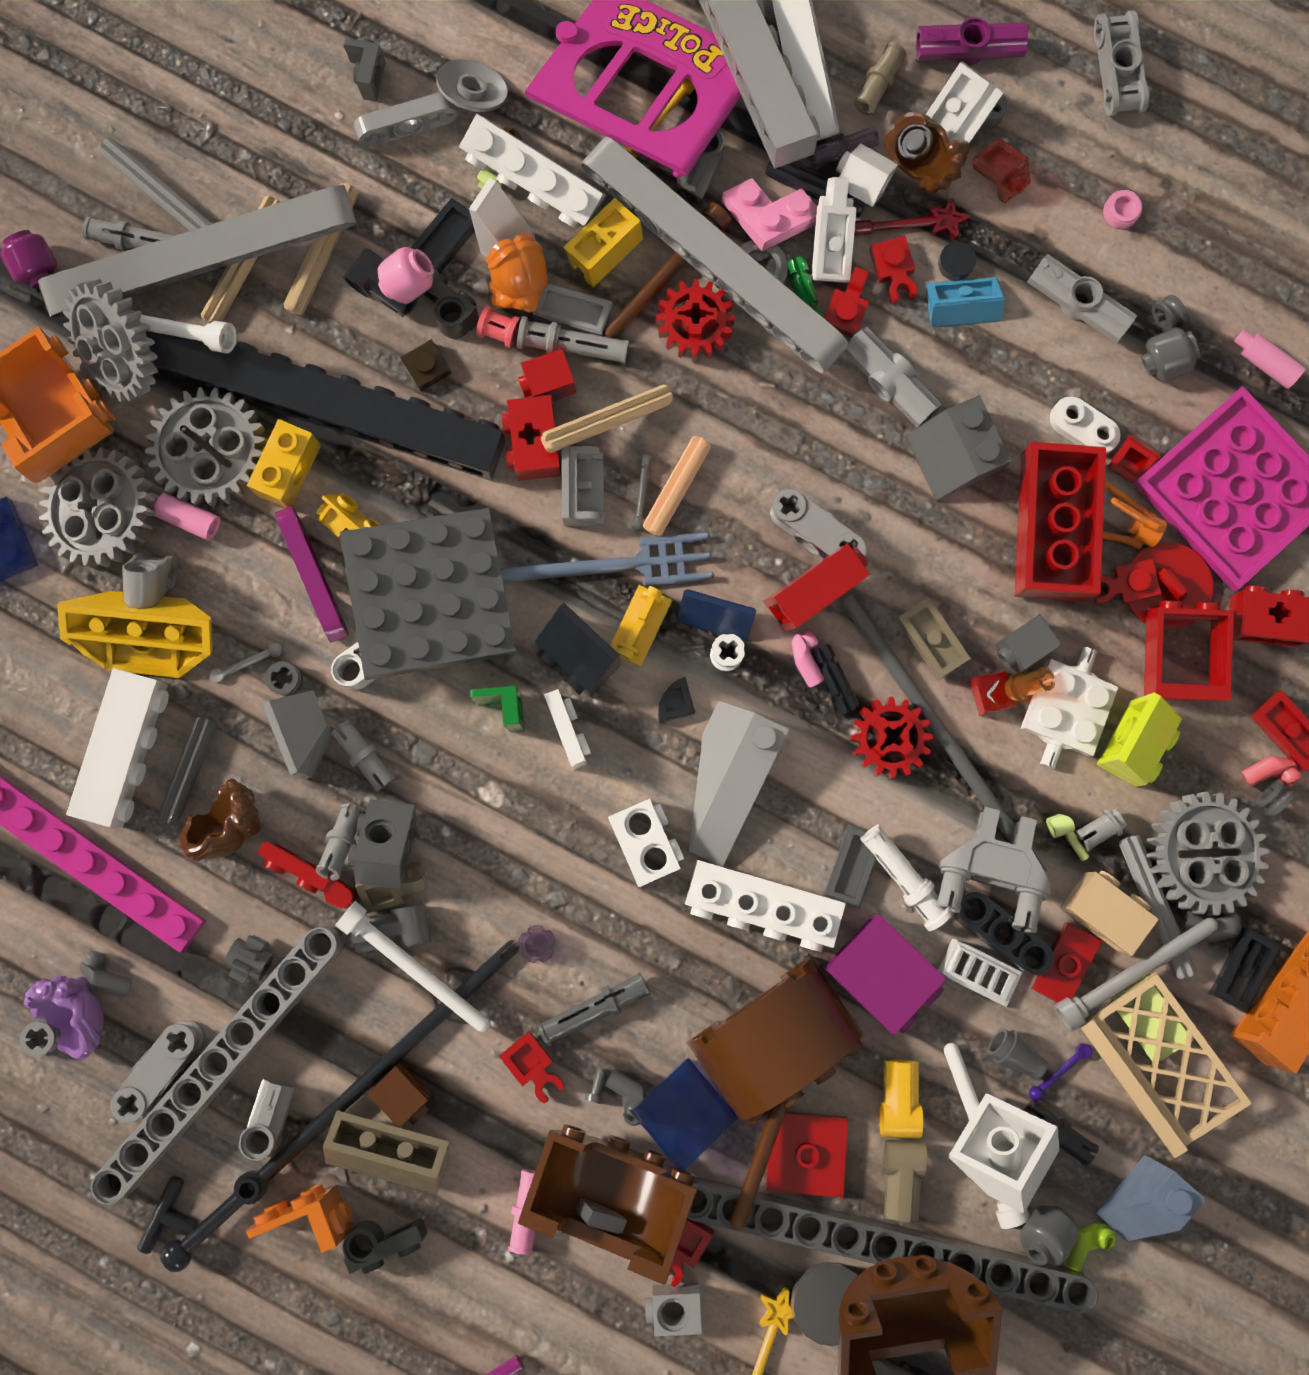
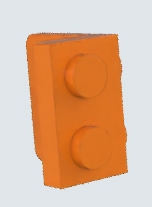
M318 1184L301 1192L300 1197L292 1200L289 1205L287 1200L283 1199L264 1208V1212L253 1217L255 1223L246 1230L248 1239H251L307 1215L320 1251L323 1253L337 1247L353 1229L351 1223L354 1222V1216L348 1201H342L336 1185L324 1189L322 1184Z

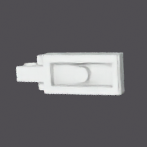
M828 178L826 196H820L819 205L817 206L812 264L813 281L850 282L856 208L853 207V199L847 198L849 178Z

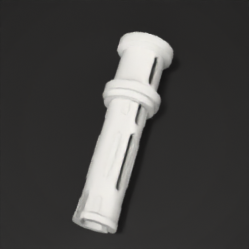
M879 824L872 827L861 837L862 843L873 853L878 862L904 892V902L908 906H913L925 920L924 926L928 931L937 929L952 917L954 912L948 911L949 905L945 907V910L936 907L939 896L933 890L935 885L932 881L926 878L923 879L915 871L910 862L889 839Z

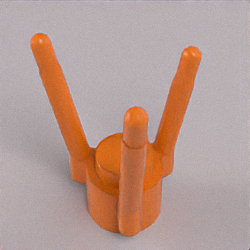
M1105 480V489L1116 497L1111 499V503L1132 517L1127 527V531L1132 534L1129 537L1103 531V539L1127 544L1137 550H1140L1143 544L1153 548L1162 538L1167 522L1156 517L1155 513L1145 509Z

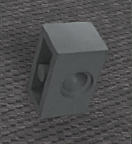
M369 800L366 814H360L358 818V843L351 844L348 855V866L354 867L355 883L401 889L416 832L415 805Z

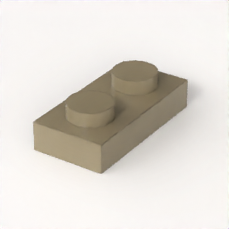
M930 597L896 619L937 680L971 659Z

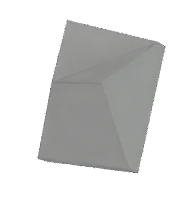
M307 691L262 703L289 774L306 780L313 778L331 738L330 733L335 729L327 725L314 691Z

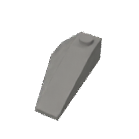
M718 701L702 735L689 852L723 867L789 731L788 728L755 712Z

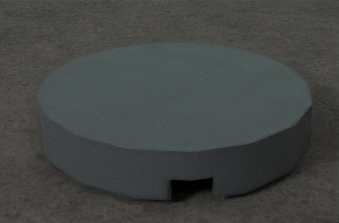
M832 1262L813 1265L805 1271V1274L799 1281L797 1280L792 1289L790 1305L794 1321L806 1337L820 1345H838L841 1301L849 1285L858 1276L844 1265Z

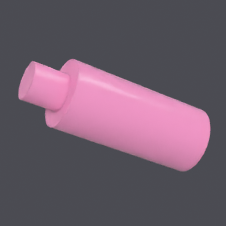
M1243 329L1234 340L1235 343L1244 349L1241 352L1243 357L1286 389H1289L1306 369L1260 333L1253 337Z
M150 492V494L156 496V500L148 503L147 507L156 511L155 517L207 541H210L215 536L220 525L219 516L186 501H181L166 492L160 496Z

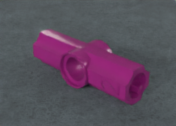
M977 17L968 18L961 25L918 26L915 45L916 57L918 61L956 60L959 63L963 61L968 66L975 65L981 59L1025 57L1029 38L1028 26L1025 25V22L988 24L985 20ZM966 39L973 40L977 44H971L967 42Z

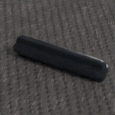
M771 160L768 163L766 169L768 177L796 190L802 188L807 195L817 200L820 199V196H826L827 179L793 163L775 169ZM847 193V198L853 199V207L856 208V218L860 217L866 203Z

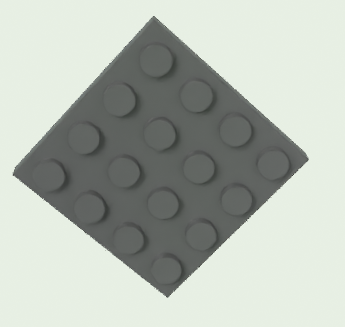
M489 508L339 532L365 680L516 654Z

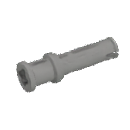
M526 316L521 317L517 336V349H523L526 346L546 350L547 353L562 348L563 352L612 360L623 364L626 361L629 344L628 340L623 341L562 329V325H559L558 322H552L549 325L529 321Z

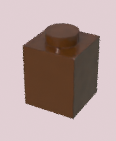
M402 1062L395 1066L367 1094L399 1128L407 1120L414 1125L430 1109L425 1103L433 1096Z

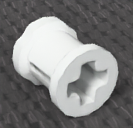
M723 634L716 638L710 653L711 662L715 668L729 672L739 667L745 655L744 643L740 637L734 634ZM731 645L735 648L733 656L736 659L733 660L731 657H727L723 660L720 658L722 651L720 646L727 649Z

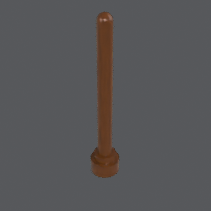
M711 202L701 213L721 232H724L732 223L729 214L715 202ZM675 252L606 327L604 337L616 339L687 261Z
M782 1103L771 1108L730 1220L731 1227L734 1230L740 1231L746 1226L787 1107L785 1108Z

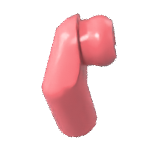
M1275 756L1267 757L1241 771L1250 787L1270 777L1280 778L1285 786H1292L1302 778L1301 772L1297 769L1298 765L1293 760Z

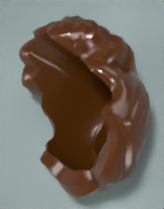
M908 112L901 115L895 123V128L886 135L884 140L885 148L891 161L898 164V167L907 175L918 179L919 188L929 193L946 190L950 187L952 181L961 178L960 168L965 165L967 154L970 150L967 141H950L949 134L940 124L933 121L930 116L919 112Z
M229 779L226 781V785L218 787V799L212 803L211 810L207 814L188 816L178 840V846L183 850V855L186 858L199 862L202 859L210 860L228 856L237 851L246 839L260 832L261 825L258 819V809L255 807V798L251 789L237 782L236 779Z

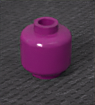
M22 230L11 234L2 241L4 246L0 250V257L11 278L17 284H30L31 288H38V280L49 276L57 268L56 259L46 240L40 234H31L30 230Z

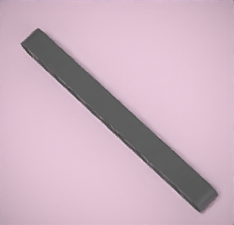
M695 1177L694 1181L698 1185V1190L702 1191L706 1198L700 1206L691 1207L688 1218L734 1230L730 1224L732 1216L725 1214L722 1211V1207L727 1200L738 1199L742 1187ZM759 1191L754 1200L746 1226L740 1230V1232L872 1264L898 1257L914 1256L915 1250L919 1246L929 1245L931 1246V1258L951 1264L958 1255H969V1263L964 1270L977 1277L995 1294L1074 1313H1087L1096 1306L1098 1301V1291L1094 1283L1082 1272L1072 1270L1065 1265L1057 1267L1038 1265L1031 1261L1028 1256ZM768 1208H776L781 1212L779 1221L773 1225H766L760 1220L762 1212ZM807 1217H813L818 1220L817 1229L810 1234H804L799 1231L800 1222ZM851 1226L855 1228L856 1235L851 1242L841 1243L837 1240V1234L843 1227ZM891 1236L894 1238L893 1246L889 1251L879 1252L875 1250L876 1242L880 1237ZM997 1264H1006V1274L1001 1279H991L992 1269ZM1037 1273H1044L1045 1280L1039 1288L1031 1289L1029 1287L1031 1277ZM1076 1282H1082L1081 1293L1075 1298H1068L1070 1286Z

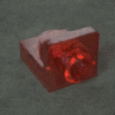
M1000 137L972 158L973 169L997 186L998 198L1003 203H1007L1014 196L1022 193L1031 183L1028 157Z

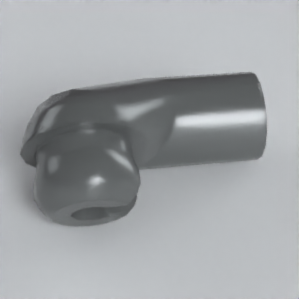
M1188 911L1181 922V927L1189 930L1205 920V918L1198 914H1193L1192 911ZM1235 911L1233 913L1220 914L1219 918L1215 919L1218 923L1217 931L1204 940L1214 943L1235 937L1241 930V917Z
M97 951L87 952L85 961L81 962L80 971L91 986L101 991L125 997L132 979L107 972L103 968L106 962L105 954Z
M614 1069L605 1086L622 1096L624 1106L623 1118L625 1122L631 1126L640 1125L647 1117L649 1109L645 1089L640 1083Z

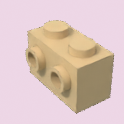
M1102 870L1099 874L1097 872H1085L1060 906V909L1120 955L1133 956L1159 919L1149 912L1152 907L1145 900L1135 894H1131L1129 897L1118 889L1120 882L1110 874Z

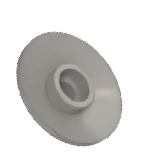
M466 59L452 60L443 64L437 73L436 83L441 94L451 103L463 109L488 112L501 107L507 98L508 89L504 79L494 69L480 62Z

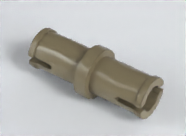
M893 42L886 44L877 64L868 70L866 74L867 81L854 101V106L859 112L865 115L874 114L884 93L892 88L894 75L906 57V51L901 45Z

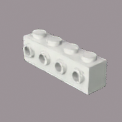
M478 114L475 115L459 145V148L468 153L465 160L483 171L487 165L499 172L496 178L498 181L513 190H516L518 185L530 192L527 199L545 210L550 204L561 211L558 218L575 229L580 224L586 226L598 214L608 197L607 194Z
M115 668L112 669L66 815L112 828H123L124 823L130 820L134 811L132 797L136 786L141 784L146 772V765L143 762L147 750L151 749L156 741L157 728H155L159 713L165 710L168 703L167 684Z
M700 860L696 862L685 900V905L692 906L690 912L692 915L712 920L714 913L729 917L727 925L749 931L750 924L765 928L764 936L784 942L787 935L802 939L801 947L818 952L823 951L824 945L834 948L846 904Z

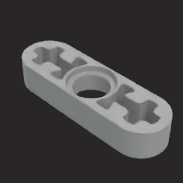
M439 92L364 114L354 121V128L361 145L376 146L449 124L458 117V110L455 104L451 103Z

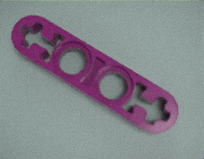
M291 505L275 512L278 525L326 637L332 643L349 636L345 622L296 509Z

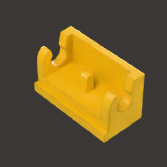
M614 198L563 247L567 253L570 265L574 270L579 267L584 274L586 282L594 288L643 240L641 220Z

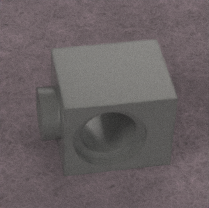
M1039 614L995 645L999 649L997 655L1002 664L1008 670L1013 669L1018 674L1062 644L1041 614Z

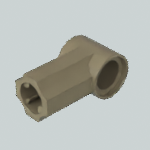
M885 1140L883 1172L886 1175L884 1217L886 1219L909 1223L919 1221L921 1178H925L927 1170L926 1143Z

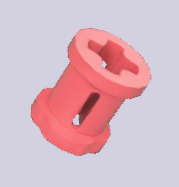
M486 305L477 323L476 336L479 338H484L485 336L504 342L505 347L512 349L517 340L521 317H507L494 312L493 307Z

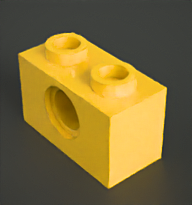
M278 419L247 487L258 497L283 508L294 505L321 444L312 433Z

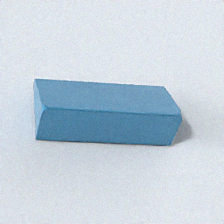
M998 277L926 284L929 319L932 327L1002 320L1005 297Z

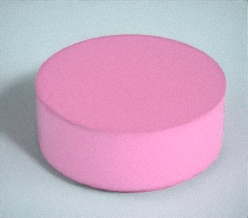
M1129 190L1116 191L1104 205L1103 214L1105 220L1109 225L1117 229L1131 227L1142 213L1141 199L1137 194Z

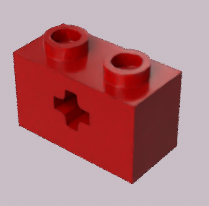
M551 395L507 400L508 412L502 413L504 435L511 434L512 448H506L508 470H515L518 481L561 476L559 451L547 452L541 441L545 431L556 427ZM534 433V444L527 445V434Z
M1245 586L1244 590L1230 596L1229 610H1234L1233 640L1297 648L1309 645V597H1304L1305 592L1300 590H1283L1281 594L1268 593V588L1264 586Z

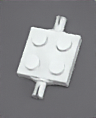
M1082 647V652L1076 666H1067L1053 659L1045 661L1020 729L1037 735L1043 742L1047 743L1040 765L1055 770L1062 749L1073 750L1086 756H1094L1118 686L1103 681L1090 672L1098 654V651L1092 650V648Z

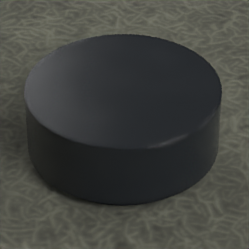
M959 241L946 245L938 259V267L942 275L953 281L967 278L976 264V254L972 247Z

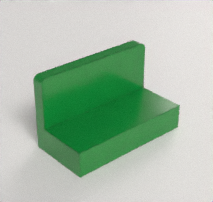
M516 686L470 690V698L478 706L502 704L503 726L509 732L525 731L522 694Z

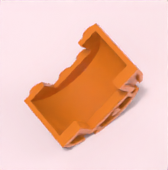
M39 326L0 352V424L9 438L2 443V446L14 468L36 484L42 482L113 433L114 428L111 422L116 419L112 411L102 400L100 402L97 401L102 398V395L89 379L83 381L65 358L69 352L56 335L49 338Z

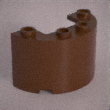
M811 956L780 976V982L720 1024L718 1021L714 1022L686 1042L739 1121L747 1120L751 1125L763 1118L771 1108L780 1103L785 1108L791 1106L803 1097V1088L813 1081L819 1085L831 1078L836 1073L833 1066L843 1057L852 1055L863 1046L860 1040L863 1036L862 1030Z
M564 1124L562 1130H550L517 1224L553 1239L565 1233L630 1260L627 1270L665 1285L698 1189V1185L694 1181L695 1175L684 1169L665 1164L666 1156L649 1149H644V1152L640 1153L630 1149L631 1143L614 1135H609L608 1140H603L585 1135L586 1131L568 1124ZM580 1197L603 1205L623 1216L627 1220L623 1233L617 1234L588 1226L575 1211Z
M927 1255L898 1257L877 1262L853 1280L842 1298L839 1310L837 1375H876L872 1361L945 1349L954 1375H996L1003 1309L997 1298L982 1281L970 1272L949 1262L934 1259Z

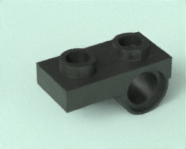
M434 270L432 286L422 295L435 304L434 315L441 333L450 339L462 338L469 330L472 331L478 323L479 315L475 307L477 303L464 291L460 290L456 293L447 286L448 281L439 272ZM451 312L461 314V317L455 322L444 321L445 316Z
M420 1218L387 1234H384L380 1225L374 1221L365 1220L356 1224L345 1237L342 1245L345 1257L343 1260L349 1274L360 1269L363 1274L370 1273L385 1264L384 1258L398 1253L399 1258H402L420 1249L421 1245L419 1242L423 1241L428 1233L423 1219ZM358 1234L367 1235L372 1241V1250H360L356 1246L355 1236Z

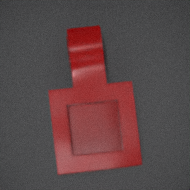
M858 267L854 268L846 292L835 289L824 317L841 334L853 337L858 332L869 303L868 300L859 298L869 271Z

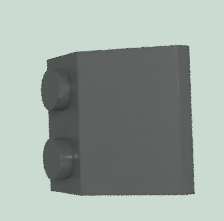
M980 395L946 409L905 436L936 501L1002 473L1011 462V458Z

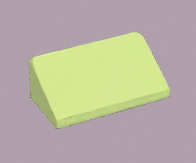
M1150 974L1111 997V1001L1149 977ZM1156 985L1141 994L1139 1008L1161 1012L1164 996ZM1134 999L1127 1003L1126 1006L1133 1007ZM1169 1004L1167 1013L1177 1015ZM1117 1010L1130 1028L1132 1013ZM1138 1014L1135 1035L1156 1039L1160 1018ZM1166 1019L1163 1040L1184 1044L1187 1027L1182 1022ZM1139 1042L1153 1061L1155 1045ZM1162 1046L1159 1061L1178 1051V1049Z

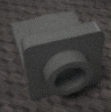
M345 38L343 46L349 61L355 63L353 71L354 83L357 84L364 100L377 102L386 65L380 44L367 38H358L357 40Z

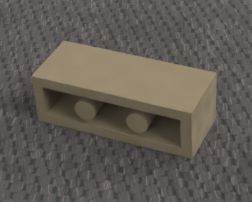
M337 1110L324 1142L323 1152L326 1164L437 1195L449 1160V1141Z

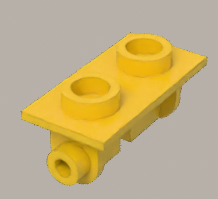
M343 493L323 495L321 498L325 503L316 511L320 516L319 521L338 538L340 537L339 532L346 531L347 529L353 530L381 525L374 519L367 518L357 509L358 504L356 501Z
M641 585L638 586L610 645L620 654L621 658L640 667L642 666L672 600L663 596L662 592L654 587L649 586L647 589Z

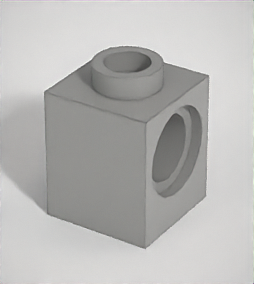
M699 1283L679 1284L676 1287L671 1286V1284L652 1285L653 1298H645L646 1324L654 1323V1337L702 1334ZM669 1302H677L684 1308L683 1312L674 1318L666 1316L662 1309Z

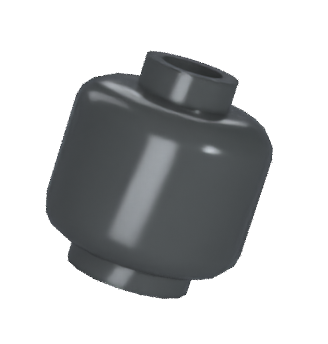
M1176 327L1147 340V353L1142 355L1141 359L1149 376L1156 374L1161 381L1166 382L1193 371L1196 367V359L1200 358L1201 354L1192 332L1188 331L1185 333L1181 328Z
M1040 1206L1036 1208L1020 1231V1242L1028 1258L1038 1265L1051 1267L1064 1264L1079 1240V1231L1073 1217L1065 1209L1058 1206Z

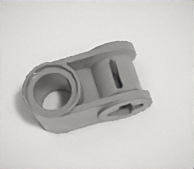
M136 552L127 563L123 564V596L125 605L134 608H148L157 605L159 600L176 583L178 573L176 557L153 558L146 557L142 552Z

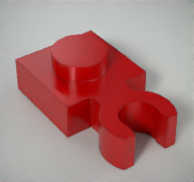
M906 236L872 244L869 252L879 283L889 281L891 285L888 290L890 303L892 305L897 304L899 300L897 290L901 288L908 292L910 300L915 299L917 285L907 276L914 274L916 268Z
M1153 558L1115 567L1113 569L1114 579L1101 575V584L1106 587L1107 593L1103 597L1095 598L1094 603L1098 605L1105 604L1118 594H1120L1122 604L1160 596L1161 589Z
M530 1030L499 1055V1058L522 1087L530 1080L533 1081L535 1084V1095L540 1102L545 1104L549 1101V1097L543 1091L545 1083H554L560 1091L564 1089L563 1079L559 1075L549 1073L546 1070V1067L553 1062V1059Z
M687 1219L671 1267L675 1271L671 1286L676 1287L681 1282L684 1274L683 1263L688 1264L692 1268L696 1266L714 1234V1229L702 1222Z

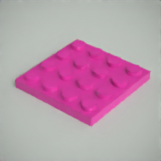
M1243 386L1133 483L1138 491L1234 592L1245 585L1309 526V455Z

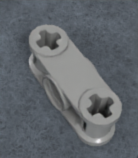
M1134 10L1127 11L1125 15L1107 17L1106 14H1098L1094 22V41L1098 51L1105 113L1108 117L1115 116L1117 112L1136 110L1137 113H1144L1149 104V87L1144 71L1138 14ZM1116 60L1124 62L1126 67L1120 66Z
M795 489L781 490L775 496L770 509L772 522L793 537L807 551L824 559L841 546L849 544L852 549L857 547L865 556L866 545L864 540L843 525L829 511L819 507ZM789 503L795 507L793 512L790 511L787 515L781 512L783 506L786 507Z
M184 1021L168 1026L152 1047L138 1060L131 1074L113 1095L110 1102V1110L116 1120L122 1123H131L147 1116L183 1075L185 1068L202 1048L205 1042V1033L200 1024L194 1021ZM185 1032L187 1036L184 1042L187 1045L181 1047L179 1045L181 1037L178 1034ZM133 1095L137 1098L134 1104L137 1109L134 1110L130 1107L133 1103L131 1098Z

